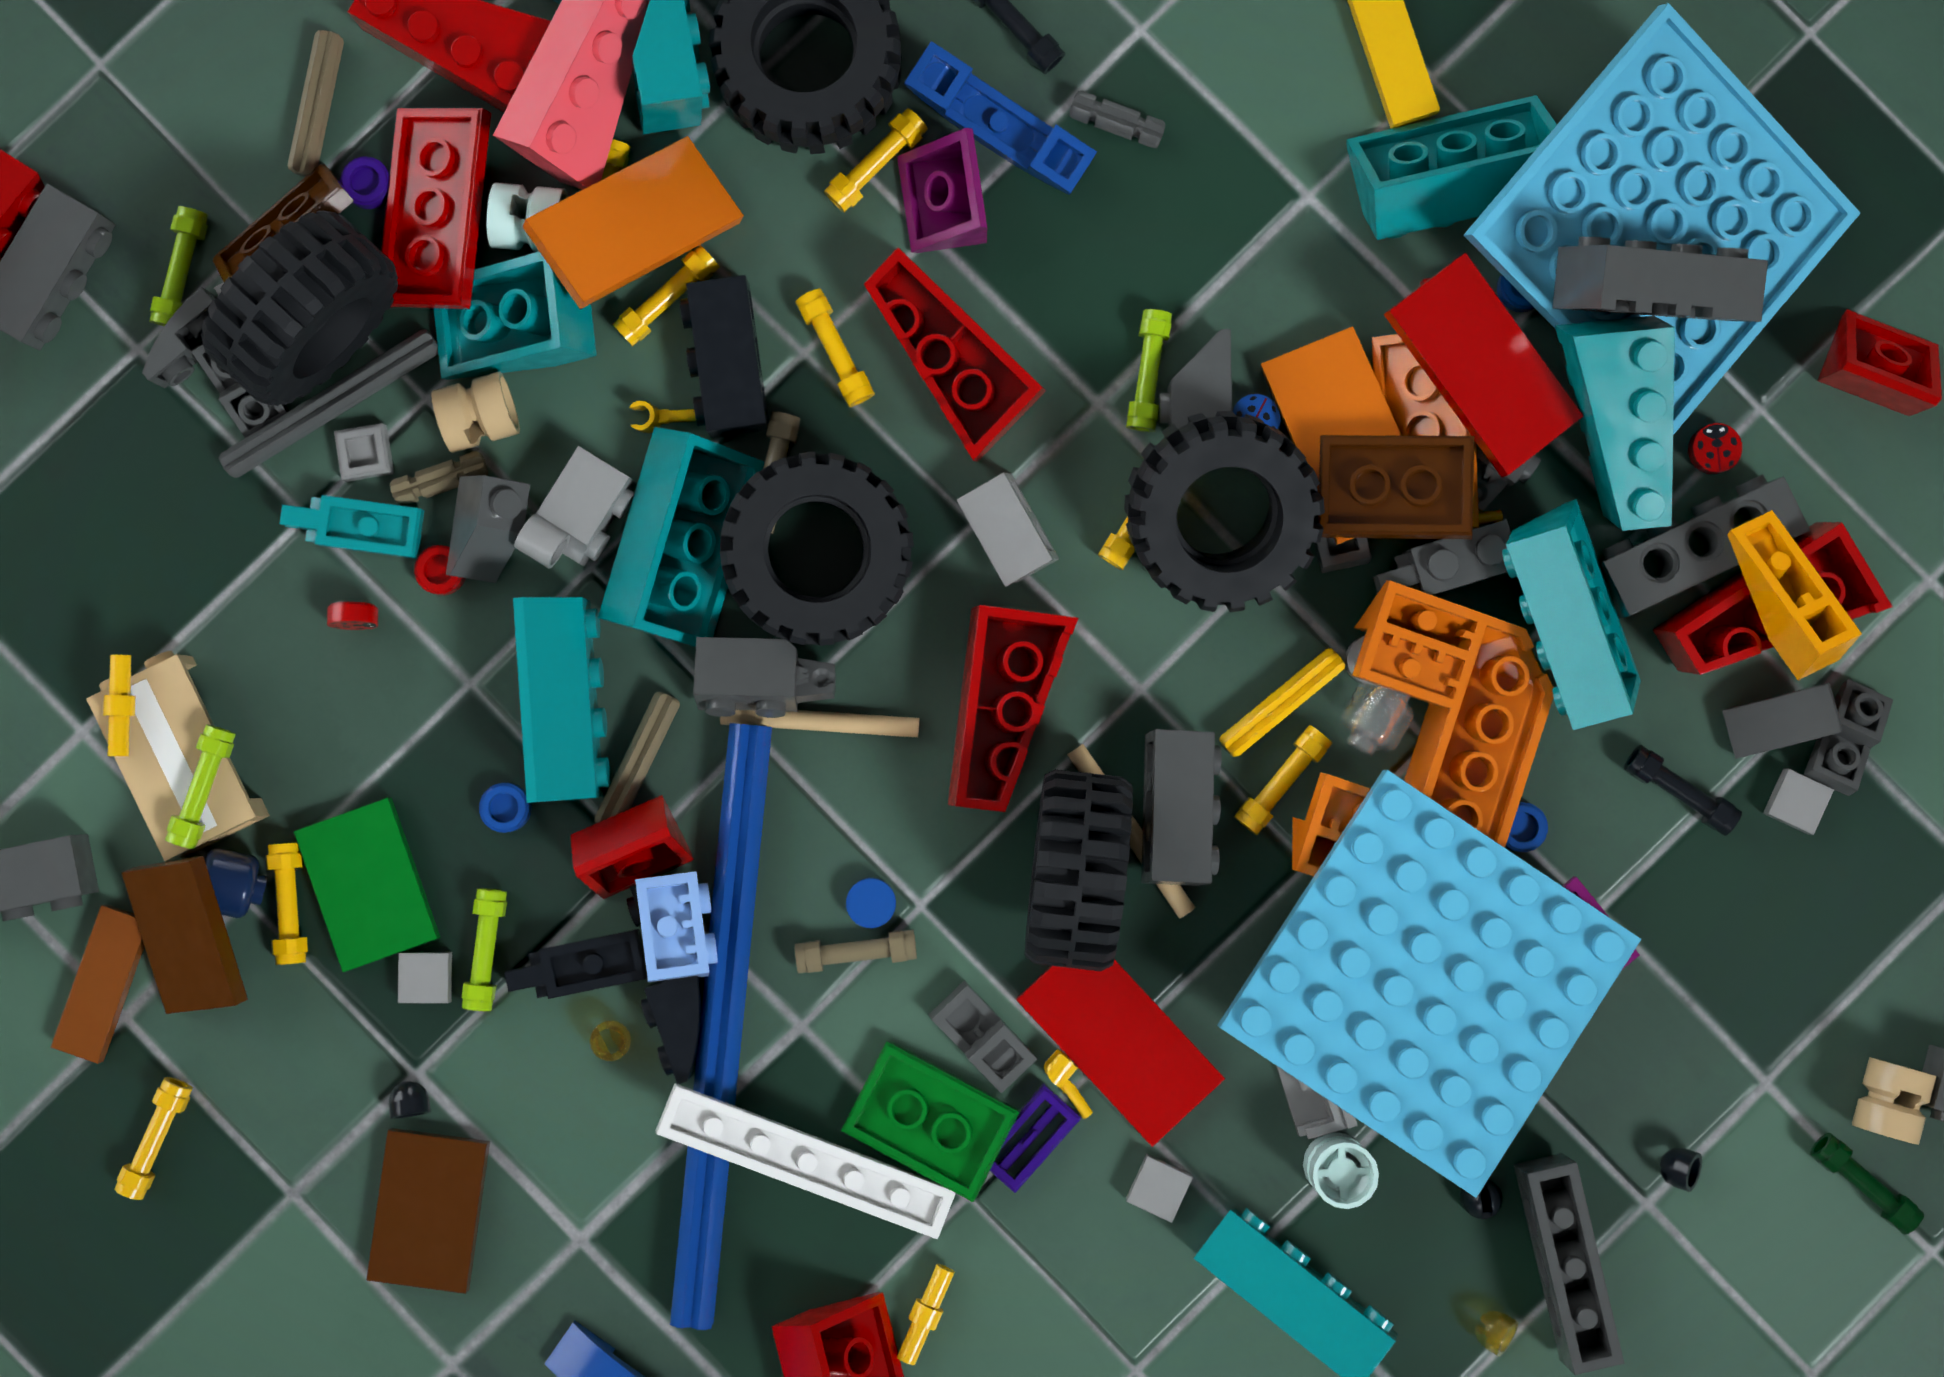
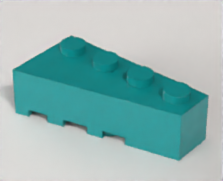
M1655 316L1555 325L1558 341L1563 346L1567 362L1565 368L1569 384L1574 389L1578 409L1583 415L1579 419L1581 431L1585 433L1590 455L1588 458L1603 516L1622 531L1672 526L1675 327Z
M1246 1207L1241 1214L1235 1208L1231 1209L1194 1259L1340 1377H1370L1396 1342L1398 1333L1391 1329L1394 1323L1373 1306L1369 1305L1365 1309L1350 1297L1353 1291L1329 1272L1323 1277L1310 1267L1308 1263L1311 1258L1291 1241L1286 1240L1282 1245L1266 1233L1271 1226L1252 1210Z

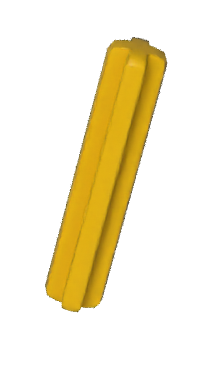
M1332 648L1325 649L1223 733L1219 740L1226 751L1233 757L1240 756L1342 672L1346 665L1339 654Z

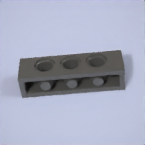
M1762 474L1736 486L1735 489L1739 496L1722 503L1718 495L1690 508L1694 517L1677 524L1675 518L1672 517V526L1646 529L1650 537L1647 540L1633 546L1630 539L1627 538L1603 549L1602 554L1605 559L1600 561L1599 564L1618 618L1631 616L1738 565L1739 563L1727 535L1731 529L1735 528L1733 518L1737 510L1744 512L1749 520L1773 510L1792 538L1810 531L1785 477L1767 482ZM1692 531L1700 533L1705 539L1706 550L1702 557L1695 555L1689 548L1688 540ZM1648 552L1657 555L1661 561L1662 570L1657 578L1648 575L1644 569L1643 561Z
M1560 1153L1514 1164L1560 1361L1574 1375L1625 1364L1577 1162Z

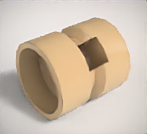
M500 371L473 379L471 388L466 389L460 383L433 390L431 393L436 421L443 440L451 453L479 446L483 436L496 441L520 434L516 407L506 379Z
M1869 1057L1862 1083L1869 1092L1867 1096L1858 1098L1852 1125L1883 1136L1919 1145L1926 1117L1920 1112V1107L1930 1103L1937 1076Z

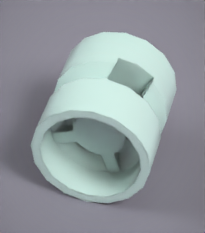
M495 182L490 190L487 207V238L491 248L520 250L527 243L534 252H539L523 229L525 219L568 198L567 191L562 188L537 186L532 193H528L523 185Z
M1338 1132L1320 1136L1310 1143L1304 1154L1303 1168L1306 1179L1320 1197L1330 1205L1344 1209L1358 1207L1369 1200L1375 1192L1379 1178L1376 1161L1368 1150L1351 1136Z

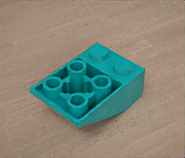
M689 0L649 1L632 55L634 91L643 135L700 126L702 109L709 108V77L706 63H696V60H700L698 44H701L696 13L687 14V12H691Z

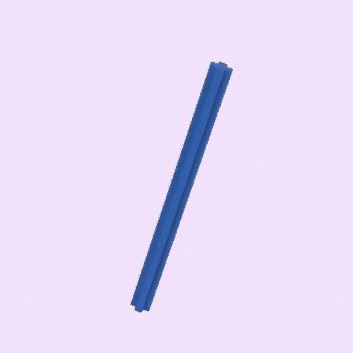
M730 723L709 933H714L718 963L708 964L709 976H704L701 1023L693 1090L735 1106L772 727ZM689 1146L687 1147L670 1325L677 1328L691 1327L696 1330L712 1329L714 1323L729 1161Z

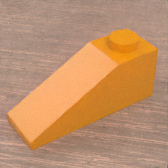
M1773 510L1731 529L1727 535L1767 637L1796 679L1800 680L1839 661L1862 633Z

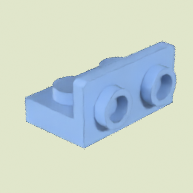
M696 871L635 879L648 982L691 976H709L708 964L718 963L714 933L704 934L702 914L711 913L708 883L698 884Z

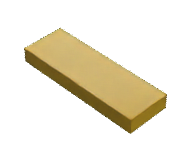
M1347 0L1390 129L1437 115L1440 107L1404 0Z

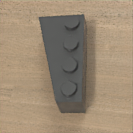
M1579 237L1578 246L1558 247L1552 309L1737 322H1761L1768 260L1749 259V249L1717 248L1716 255L1702 254V245L1671 244V251L1656 250L1657 242L1626 240L1625 246L1610 245V238Z

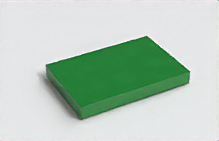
M385 798L294 831L342 972L441 938L392 798Z
M886 1041L841 1131L974 1202L1020 1110L897 1044Z

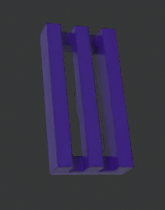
M1044 1083L1020 1109V1113L1004 1145L1044 1100L1051 1105L999 1164L996 1161L994 1162L990 1170L1014 1193L1020 1189L1081 1119V1116L1074 1109H1071L1064 1100L1053 1093ZM1060 1112L1065 1117L1062 1123L1014 1177L1007 1172L1008 1169Z

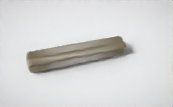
M318 30L314 35L287 165L288 169L294 174L305 177L311 174L319 165L344 45L343 38L331 31Z
M657 691L654 694L595 815L596 823L631 808L678 711L680 702L676 698L664 692Z

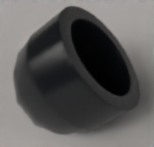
M404 1081L396 1085L390 1093L388 1103L390 1119L419 1116L431 1112L428 1093L417 1082Z
M1673 1148L1667 1151L1661 1157L1660 1172L1665 1182L1675 1188L1691 1192L1700 1176L1702 1155L1685 1148Z
M1490 1179L1484 1185L1489 1208L1485 1211L1482 1210L1480 1193L1475 1198L1461 1188V1205L1475 1218H1491L1502 1207V1192Z

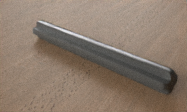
M426 329L418 331L222 452L219 456L221 465L230 476L234 478L242 476L438 355L437 342Z

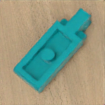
M321 495V498L311 497L310 508L282 505L279 524L289 528L307 530L305 541L312 542L318 546L417 559L425 510L415 507Z

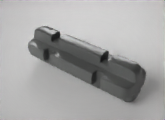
M1084 91L1076 93L1070 108V117L1086 124H1088L1089 120L1095 122L1094 127L1129 140L1134 136L1139 138L1138 143L1151 148H1157L1165 131V122L1150 115L1145 119L1140 117L1141 112L1106 99L1101 103L1096 101L1097 96Z

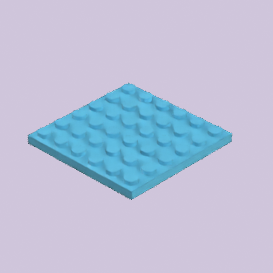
M1667 3L1659 5L1463 236L1554 328L1555 325L1651 316L1552 309L1558 247L1578 246L1579 237L1610 238V245L1625 246L1626 240L1657 242L1656 250L1671 251V244L1702 245V254L1716 255L1717 248L1749 249V259L1768 260L1761 322L1655 316L1675 327L1674 435L1854 222L1860 212L1678 12Z
M1382 770L1217 1026L1477 1198L1638 946L1641 938L1389 770Z

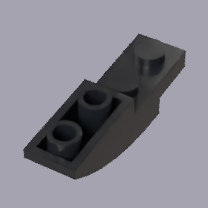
M636 885L630 887L633 897L627 898V906L633 923L638 927L641 926L637 890ZM691 976L662 980L651 984L644 989L647 998L641 1000L643 1014L650 1028L657 1026L663 1045L657 1048L663 1070L667 1076L674 1074L677 1084L687 1082L693 1076L696 1066L704 986L703 977Z

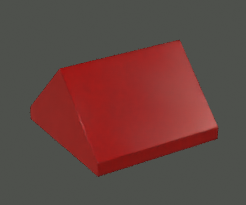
M1846 309L1841 317L1817 381L1906 416H1912L1937 406L1942 399L1939 345Z
M663 795L571 834L572 861L576 877L602 899L636 885L635 879L656 877L694 860L689 846Z

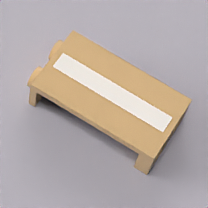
M166 651L144 662L146 669L131 676L130 696H136L135 716H130L129 757L114 756L164 861L183 859L270 815L262 798H249L231 759L222 757L199 821L206 826L201 840H198L196 849L184 848L165 841L170 818L172 815H180L202 753L201 750L196 749L200 734H203L206 724L214 726L188 672L189 669L197 666L193 656L174 655L173 651ZM109 679L99 684L100 692L86 698L107 743L108 716H103L104 695H109Z

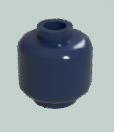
M221 848L210 850L204 859L221 914L233 918H242L248 913L250 904L261 905L268 876L258 874L259 861L253 855Z

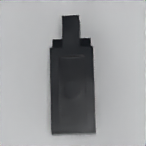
M640 929L541 948L539 952L529 954L530 966L504 972L508 992L535 987L537 998L548 996V999L647 979Z

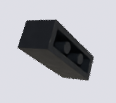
M746 275L686 283L688 298L680 299V310L684 329L692 328L695 347L687 348L686 352L691 378L699 377L701 396L693 397L697 426H706V431L711 438L767 431L769 424L751 289Z

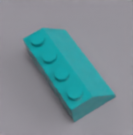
M1534 95L1346 139L1347 151L1362 212L1377 240L1400 238L1410 232L1432 227H1447L1458 221L1479 217L1557 125L1538 96Z
M654 427L598 618L696 647V637H713L728 589L720 558V538L723 522L736 494L754 474L763 469L765 462L689 432Z
M1577 499L1512 530L1506 543L1507 548L1502 550L1504 564L1511 578L1518 577L1524 595L1519 596L1523 617L1528 625L1535 624L1541 641L1536 642V650L1541 666L1545 671L1552 670L1557 684L1556 687H1553L1556 708L1561 716L1568 715L1573 730L1632 715L1641 682Z
M583 597L513 598L527 803L604 797L603 787H610L611 771L608 757H601L600 738L607 737V716L605 708H598L596 688L604 686L602 659L594 658L593 638H600L599 611L597 608H591L590 600Z

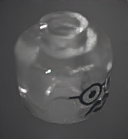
M1363 683L1358 685L1339 718L1342 728L1350 734L1346 743L1369 756H1373L1376 749L1383 752L1394 751L1399 746L1414 719V711L1408 704L1411 699L1410 696L1376 684Z

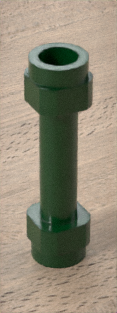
M1831 1133L1824 1134L1815 1142L1811 1148L1810 1155L1827 1171L1831 1173L1839 1172L1883 1210L1881 1217L1891 1226L1895 1227L1902 1234L1907 1235L1920 1225L1924 1218V1212L1908 1197L1902 1194L1895 1195L1851 1157L1853 1150Z

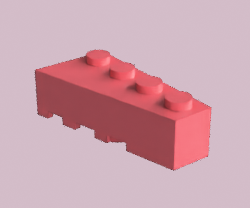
M562 0L493 136L561 183L583 190L601 181L633 70L632 55L650 0Z

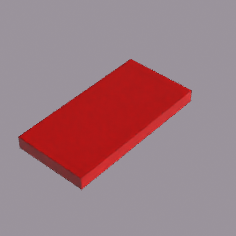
M397 108L381 251L394 263L398 276L397 292L393 294L394 300L391 307L470 309L491 113L483 108Z
M1466 253L1460 255L1383 314L1470 435L1475 436V442L1501 478L1510 475L1583 417L1580 410Z
M1115 959L1113 966L1102 971L1050 966L1016 998L1018 1003L1152 1147L1225 1080L1224 1076Z

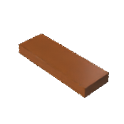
M108 904L101 905L51 1048L97 1064L104 1062L145 947L134 913Z

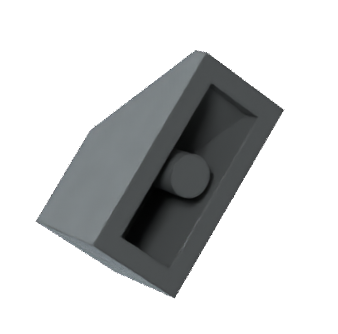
M1221 329L1171 379L1167 387V393H1159V423H1168V427L1175 424L1177 428H1180L1189 423L1188 417L1203 413L1207 418L1215 417L1217 411H1232L1231 329Z
M486 475L460 477L446 575L491 583L497 582L515 549V540L525 524L530 484Z

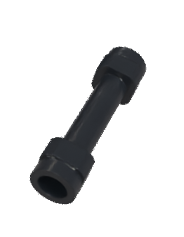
M973 0L979 8L987 6L1029 50L1027 59L1037 69L1039 68L1043 74H1047L1055 68L1065 56V52L1059 47V43L1049 33L1043 37L1009 0Z
M1639 745L1632 752L1624 765V770L1629 772L1631 776L1642 783L1653 782L1703 815L1701 822L1722 835H1728L1735 828L1742 816V811L1737 809L1734 804L1723 797L1713 799L1662 765L1664 758L1654 751Z

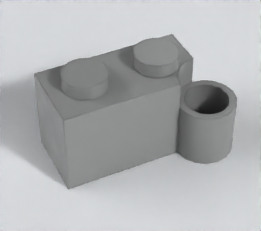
M578 446L537 513L533 514L522 527L515 540L514 548L548 569L555 565L562 554L582 566L586 565L589 558L596 561L609 542L610 536L605 532L615 516L622 519L629 511L634 497L632 489L636 482Z

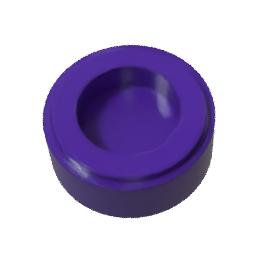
M358 157L344 167L340 182L354 200L352 202L354 205L363 209H375L387 202L390 171L375 158Z

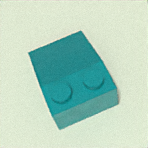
M540 252L474 270L470 309L434 308L441 379L451 380L489 375L499 371L507 373L555 367L597 356L591 304L579 309Z

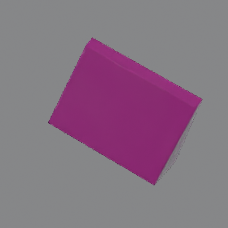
M972 128L961 129L897 156L911 253L987 243V222Z

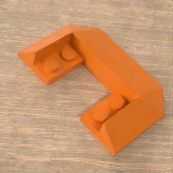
M1386 580L1354 627L1366 632L1352 677L1429 703L1404 781L1505 848L1554 698L1551 681L1547 674L1542 673L1532 651L1534 645L1526 628L1391 580ZM1320 772L1305 820L1292 817V870L1314 877L1371 788Z

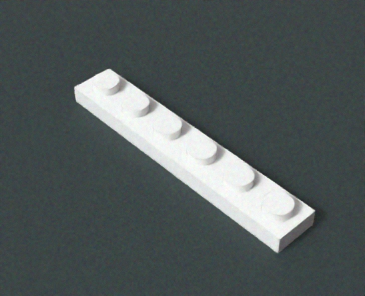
M674 1083L655 1130L657 1135L937 1240L956 1194L932 1180Z

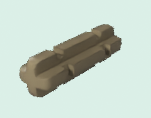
M473 451L459 456L460 461L458 462L451 459L416 471L415 477L411 478V476L405 475L393 479L390 482L392 496L398 505L406 506L418 502L420 496L429 498L458 488L459 479L462 476H488L486 461L481 453Z

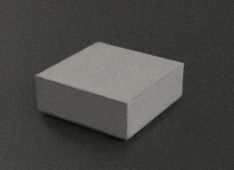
M381 423L334 431L341 480L349 482L394 474L387 425Z
M1783 769L1763 814L1803 833L1814 835L1834 789L1791 769Z
M452 952L399 953L398 1003L452 1002Z
M1146 1153L1127 1194L1126 1202L1172 1223L1193 1176Z

